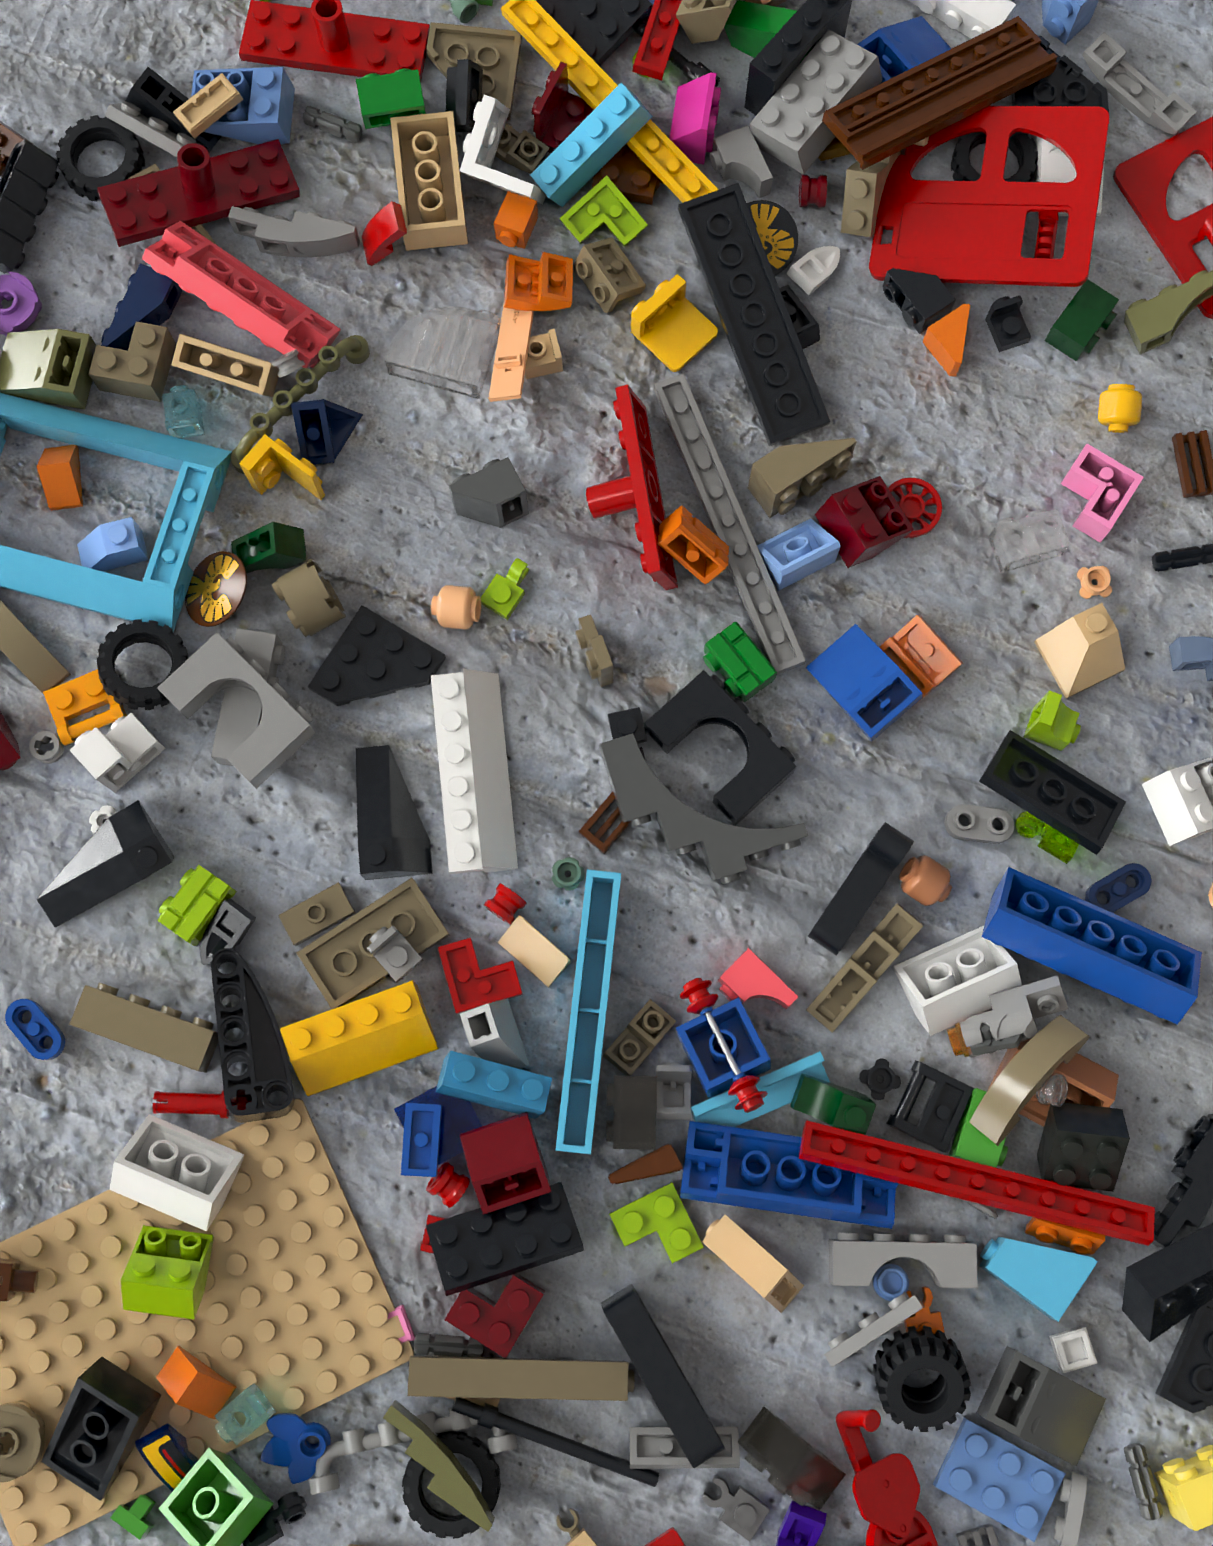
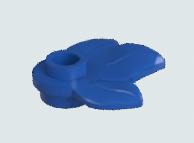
M281 1413L269 1418L266 1424L274 1436L264 1447L261 1461L274 1466L288 1467L289 1479L292 1484L308 1480L315 1473L317 1459L324 1454L326 1446L331 1444V1436L328 1429L319 1423H306L301 1417L292 1413ZM315 1436L319 1439V1442L312 1444L308 1442L307 1437Z

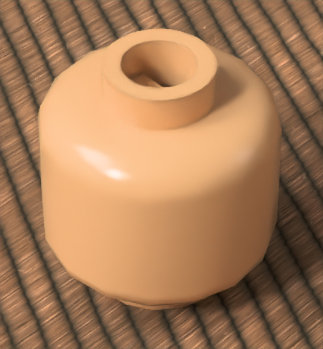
M445 585L441 588L438 596H433L431 613L436 615L438 623L444 628L467 630L472 627L474 622H478L480 619L481 597L476 596L475 591L471 587Z

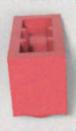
M749 948L718 979V982L722 985L719 990L729 1001L739 997L742 1004H744L749 999L765 998L787 1009L798 998Z

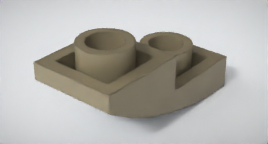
M506 123L495 157L531 174L547 154L549 147L526 130L519 133Z
M650 999L606 1050L603 1057L630 1078L676 1023V1020Z

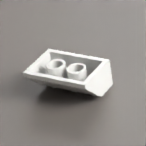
M984 926L893 966L916 1017L930 1036L959 1024L971 1016L992 1009L989 995L1022 986L1018 964L1003 946L996 945L982 937Z
M149 1114L114 1160L109 1190L207 1231L223 1207L244 1159V1154Z

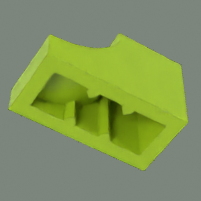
M1049 690L1033 707L1023 737L1062 751L1069 743L1074 744L1078 737L1081 725L1076 723L1080 713L1067 707L1061 700V694Z

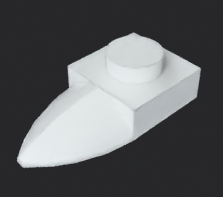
M835 246L815 248L794 263L788 270L787 275L810 295L823 285L837 268L840 260V249Z

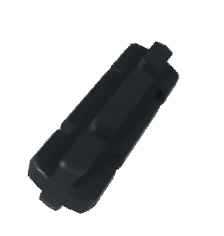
M1205 544L1201 548L1193 546L1171 550V553L1168 551L1156 552L1152 556L1153 569L1159 572L1168 570L1170 567L1177 569L1196 566L1200 562L1202 564L1213 563V544Z

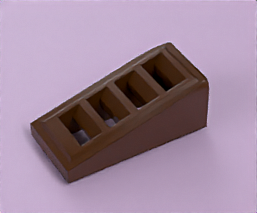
M667 1143L610 1173L608 1178L611 1184H620L677 1172L683 1169L672 1145Z

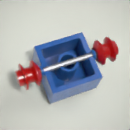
M695 978L683 986L684 991L680 994V998L689 999L691 1004L686 1009L688 1013L700 1014V1016L676 1027L679 1041L708 1099L729 1090L728 1095H737L739 1099L735 1106L736 1110L744 1109L745 1113L754 1111L764 1105L763 1098L768 1094L767 1091H758L756 1085L760 1081L758 1075L771 1069V1059L739 997L713 1010L712 1007L719 996L718 994H709L707 989L711 986V981Z

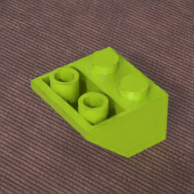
M143 1225L120 1280L123 1310L195 1319L205 1292L213 1246V1235Z

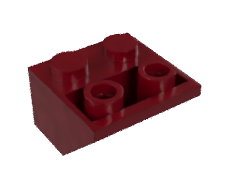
M881 476L832 494L814 514L822 528L839 541L841 547L838 553L847 568L872 559L914 530Z
M527 1112L460 1134L471 1181L483 1214L551 1192L549 1174Z

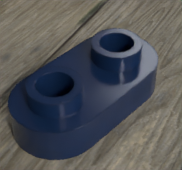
M1127 864L1092 884L1086 891L1085 901L1113 913L1146 894L1151 887V875L1140 864ZM1127 876L1135 880L1134 888L1126 884ZM1098 893H1103L1107 897L1106 904L1099 903L1097 900Z

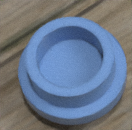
M884 1264L873 1276V1287L881 1298L892 1301L908 1290L909 1279L907 1273L900 1266Z

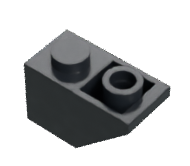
M891 268L887 271L882 286L887 299L892 303H896L902 311L905 322L910 327H914L919 334L949 314L956 301L936 275Z

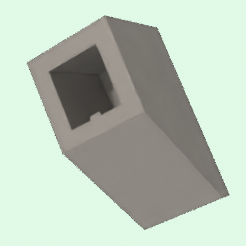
M508 998L460 1013L470 1048L481 1059L514 1068L529 1065Z

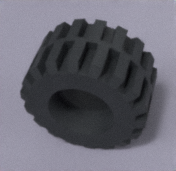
M915 1326L907 1327L908 1332L904 1334L898 1330L893 1333L894 1339L892 1341L887 1338L882 1343L883 1351L877 1350L875 1355L876 1364H873L875 1382L882 1407L886 1414L890 1413L891 1419L896 1424L903 1421L905 1429L913 1431L915 1426L919 1427L920 1432H928V1427L934 1426L936 1431L944 1429L943 1423L948 1421L952 1424L957 1420L955 1415L957 1412L963 1414L966 1409L964 1401H969L971 1396L969 1386H971L970 1377L961 1352L958 1350L956 1343L951 1338L947 1340L945 1333L937 1330L935 1334L932 1333L931 1327L923 1326L922 1331H916ZM930 1369L940 1373L933 1383L925 1387L914 1388L903 1383L911 1373L917 1370Z

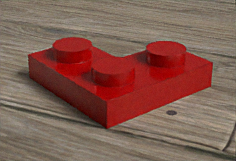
M471 937L438 947L456 1014L495 1001L523 995L514 962L510 961L480 970Z

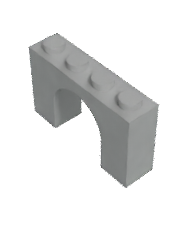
M216 632L161 683L157 689L187 719L212 696L223 689L244 687L256 692L262 702L261 721L257 729L226 759L257 789L316 733L310 725L313 719L300 705L294 709L286 701L290 696L277 682L271 686L263 678L267 673L254 659L248 663L240 655L244 650L231 636L225 640Z

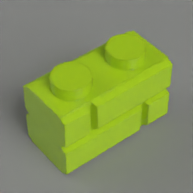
M199 864L195 870L190 868L183 875L179 883L182 886L175 897L169 896L159 908L161 915L157 920L193 946H197L202 940L208 924L223 901L228 898L232 899L237 892Z

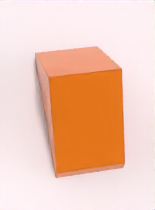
M962 304L929 326L923 339L924 345L949 376L956 377L962 364L970 304Z
M67 445L45 448L37 464V470L49 509L53 511L83 507L78 446Z
M177 1346L156 1377L176 1404L213 1420L217 1418L237 1388L180 1346Z

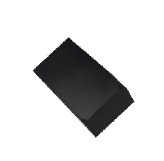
M788 284L779 288L802 349L817 343L820 340V327L817 321Z

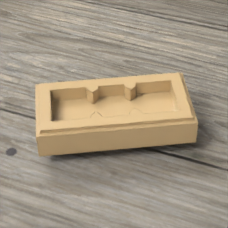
M221 73L173 111V113L195 139L244 99L225 75Z

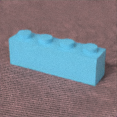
M621 82L530 176L549 199L563 207L653 116L636 95Z

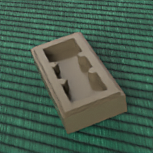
M338 882L278 916L293 945L297 946L355 914V911L341 884Z

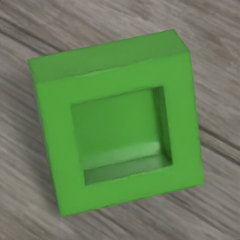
M141 1494L131 1508L126 1504H121L110 1518L139 1540L145 1539L154 1526L146 1520V1517L156 1502L147 1495Z

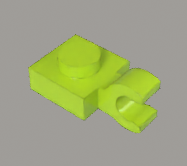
M516 558L506 578L496 574L481 596V604L508 620L525 595V591L519 585L529 572L528 564Z

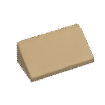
M521 915L514 920L498 941V944L548 988L571 963V960Z

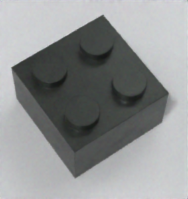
M1051 1101L1037 1151L1041 1179L1056 1182L1063 1186L1068 1185L1076 1188L1114 1192L1130 1140L1123 1109Z

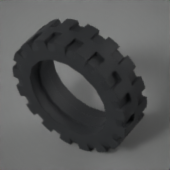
M99 115L90 116V119L86 121L84 118L76 122V126L73 128L70 126L65 131L66 136L60 138L58 143L60 151L56 152V157L59 161L58 167L69 187L74 189L76 194L82 198L86 196L90 201L94 202L100 199L98 187L128 180L131 176L142 171V167H145L143 150L135 133L107 117L100 118ZM103 140L115 141L125 148L122 164L117 170L107 176L89 177L77 170L80 154L94 142Z
M974 132L959 136L951 161V171L954 170L952 176L954 181H976L980 178L981 175L977 173L970 163L969 153L979 144L986 143L987 136L985 133ZM1017 132L1010 137L1008 148L1017 157L1019 170L1010 178L1004 179L1005 181H1031L1037 166L1038 151L1034 150L1036 147L1033 138L1030 139L1028 137V133Z
M142 619L132 620V624L126 625V623L118 625L115 632L110 631L105 636L106 641L104 644L101 643L98 649L97 668L99 679L103 684L105 692L108 695H112L114 701L122 705L125 703L128 705V708L138 710V707H145V710H153L154 706L161 705L163 707L169 704V700L157 687L188 659L187 649L183 645V640L178 634L174 635L173 630L169 626L164 625L162 627L154 620H149L148 623L142 622ZM147 642L158 645L167 651L172 661L170 674L162 682L152 687L139 688L126 684L118 677L115 672V661L123 649L135 643Z
M450 1431L438 1435L437 1437L452 1453H459L468 1457L477 1466L482 1479L481 1494L491 1512H493L501 1488L500 1468L494 1459V1454L489 1453V1448L487 1449L479 1438L468 1436V1433H451ZM411 1458L406 1466L402 1480L403 1501L409 1509L408 1514L413 1521L416 1520L421 1525L420 1528L423 1531L435 1533L436 1537L446 1538V1536H453V1539L461 1538L464 1534L469 1532L471 1534L478 1530L480 1526L463 1514L457 1516L442 1515L430 1507L422 1491V1478L426 1468Z

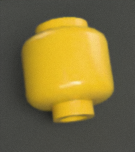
M1109 385L1108 390L1103 391L1099 397V423L1109 426L1108 432H1128L1129 426L1137 425L1140 422L1142 394L1135 390L1134 385Z

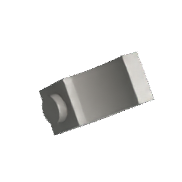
M747 125L713 138V150L709 153L713 169L715 171L719 170L723 180L735 179L747 184L755 191L758 198L769 195L773 176L749 126Z

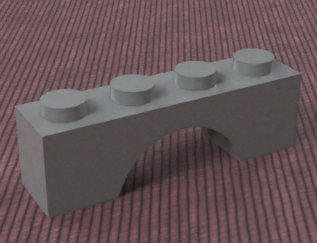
M839 1232L838 1239H829V1283L834 1286H870L874 1274L884 1263L899 1257H910L926 1267L936 1286L941 1288H978L977 1244L966 1242V1235H944V1241H930V1234H909V1241L895 1240V1234L873 1233V1240H859V1233Z

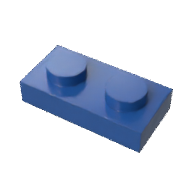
M406 1103L401 1175L438 1177L443 1105Z

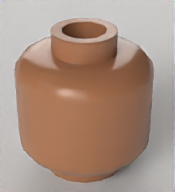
M926 855L910 858L899 874L902 891L924 906L933 905L937 901L943 902L949 896L952 886L949 884L951 878L950 871Z

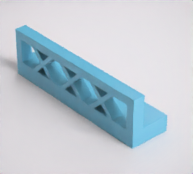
M819 1051L760 1077L756 1087L758 1091H767L768 1094L763 1098L764 1105L754 1111L745 1113L744 1109L736 1110L735 1106L739 1099L737 1095H728L727 1091L692 1106L691 1113L695 1122L736 1127L792 1102L802 1073L830 1082L822 1065L824 1058Z

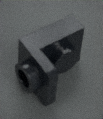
M1005 296L997 299L992 303L985 318L999 352L1029 343L1031 335L1019 310L1023 303L1021 296L1013 298Z

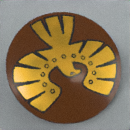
M226 551L209 555L193 571L194 573L185 597V605L190 618L201 626L213 627L222 624L236 612L244 598L247 587L246 568L238 556Z

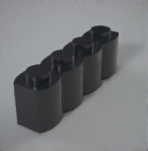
M26 139L15 145L8 158L5 171L0 178V272L7 273L14 269L17 270L23 263L25 253L22 252L25 242L28 243L36 232V226L34 225L36 215H41L48 203V199L45 198L47 188H52L59 177V172L56 171L59 161Z

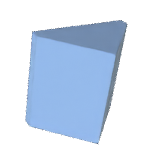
M811 518L757 545L770 578L778 591L834 563L841 547L836 538Z

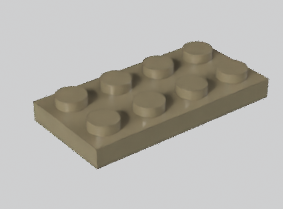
M413 878L408 879L297 952L298 957L331 1009L345 1005L390 975L367 949L372 943L369 939L382 927L389 929L394 925L419 955L450 936Z

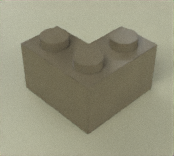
M136 321L128 351L96 345L89 376L99 391L161 402L176 343L167 327Z

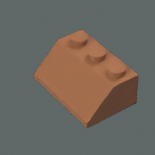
M1030 1039L1021 1041L1016 1048L1007 1049L989 1088L1007 1064ZM1076 1053L1068 1064L1062 1062L1019 1114L1044 1127L1051 1101L1110 1108L1115 1101L1119 1075Z

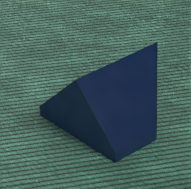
M325 399L292 403L291 407L301 458L307 459L313 465L334 463L363 414Z

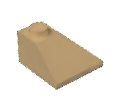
M1103 603L1069 618L1034 641L1066 699L1125 670L1119 631Z

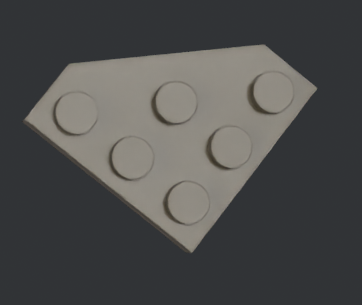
M431 22L426 49L428 58L446 78L447 68L457 67V60L469 59L482 66V99L484 95L500 101L510 109L507 120H511L522 35L518 31Z

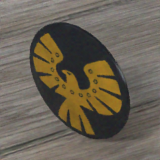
M766 200L746 203L775 276L788 267L796 254L798 247L796 223L790 213L777 203Z

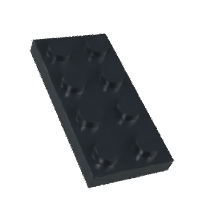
M1011 730L1004 737L979 780L980 783L1096 855L1103 848L1126 804V801Z
M562 1182L550 1185L551 1192L486 1214H483L481 1208L426 1225L445 1295L449 1296L584 1251Z

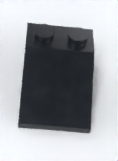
M104 1357L99 1358L78 1377L41 1462L101 1501L147 1427L161 1394Z

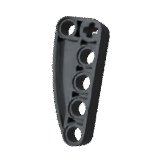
M230 948L221 949L211 959V973L224 1098L228 1115L232 1120L239 1123L285 1116L294 1105V1093L287 1054L275 1015L258 980L241 955ZM225 962H232L237 966L235 971L230 974H223L218 969ZM228 995H236L241 999L239 1004L232 1008L223 1006L222 1000ZM239 1028L244 1032L240 1040L233 1042L225 1038L226 1033L230 1029ZM236 1062H243L248 1066V1069L243 1075L234 1076L228 1072L230 1066ZM275 1091H282L288 1098L284 1104L274 1106L268 1101L269 1095ZM239 1097H246L248 1103H246L245 1110H238L236 1104H238Z
M630 1284L601 1302L603 1312L692 1467L696 1468L723 1451L725 1447L634 1286Z

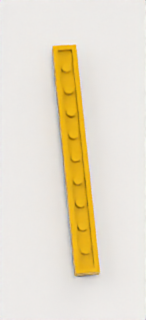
M509 0L501 7L502 15L555 70L560 62L567 64L568 84L593 110L618 86L536 0ZM651 119L626 143L682 203L719 190Z

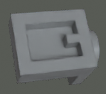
M394 925L389 929L382 927L369 939L372 943L367 947L368 951L397 983L423 961L421 956Z

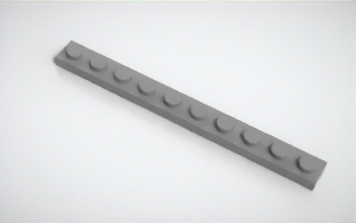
M684 373L655 383V394L715 535L729 546L728 568L767 660L777 671V675L805 665L804 655Z

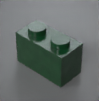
M1087 279L1053 324L1045 342L1075 361L1079 359L1083 352L1090 354L1100 339L1096 335L1100 328L1107 330L1116 318L1117 313L1113 310L1119 299Z

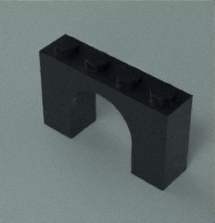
M807 0L750 62L744 108L756 116L798 67L811 47L813 49L828 30L845 38L852 0Z
M703 670L645 722L644 728L645 732L666 754L692 731L708 724L726 726L740 736L746 748L747 762L744 768L714 795L712 801L727 819L736 826L794 773L796 765L793 763L795 758L785 747H777L770 739L772 737L770 731L762 723L758 722L755 724L747 715L749 713L747 707L739 699L735 698L732 700L724 691L726 690L724 683L716 675L712 674L709 676Z

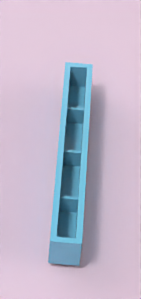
M587 869L555 1151L590 1155L592 1153L621 873Z

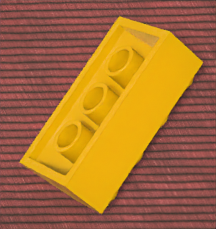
M413 980L280 1028L290 1062L308 1097L439 1049L418 985Z

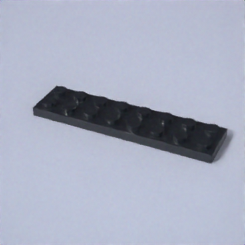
M739 183L679 204L678 211L768 446H773L829 425V416Z

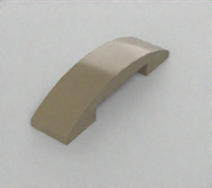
M0 599V650L42 693L58 686L71 674Z
M1062 1015L1056 1017L1033 1036L1007 1064L979 1103L970 1120V1124L999 1146L1021 1120L1018 1116L1019 1112L1062 1062L1065 1064L1070 1062L1090 1038L1089 1035Z

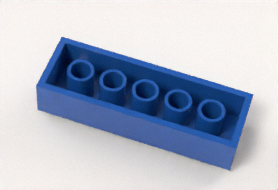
M1008 867L992 894L982 937L992 943L1003 946L1023 955L1029 960L1041 963L1061 974L1068 975L1088 984L1094 989H1099L1121 999L1125 1003L1137 1006L1177 1025L1197 999L1202 952Z

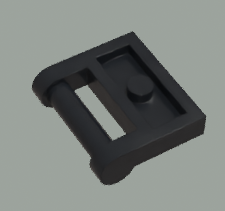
M915 1060L911 1068L913 1074L895 1114H890L886 1124L941 1152H946L974 1088ZM927 1078L935 1082L915 1126L907 1122Z

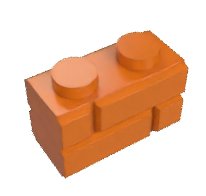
M682 505L659 525L657 544L705 585L728 566L729 546L699 519L693 518V514Z

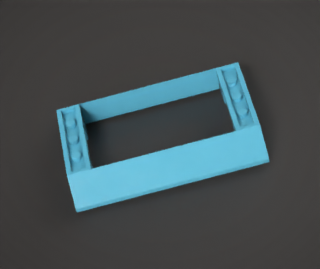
M0 393V456L6 442L4 436L9 427L13 430L179 472L143 581L0 545V587L128 621L142 619V622L149 623V620H154L162 627L164 625L169 626L174 632L194 573L188 565V561L205 510L210 512L215 510L231 461L232 451Z

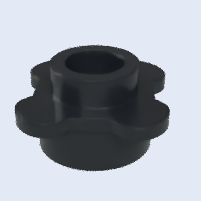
M883 1058L877 1059L872 1068L862 1070L859 1074L860 1082L868 1086L871 1090V1097L875 1100L884 1099L885 1093L891 1089H898L901 1085L900 1077L895 1075L889 1067V1062ZM878 1076L883 1077L882 1083L877 1081Z

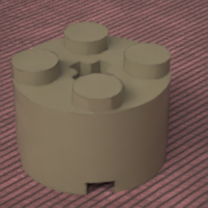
M314 559L291 570L272 583V587L281 601L285 600L290 608L286 613L296 629L299 628L305 637L308 635L313 636L346 617V614L343 612L344 608L328 579L325 580L323 576H319L318 573L322 570Z

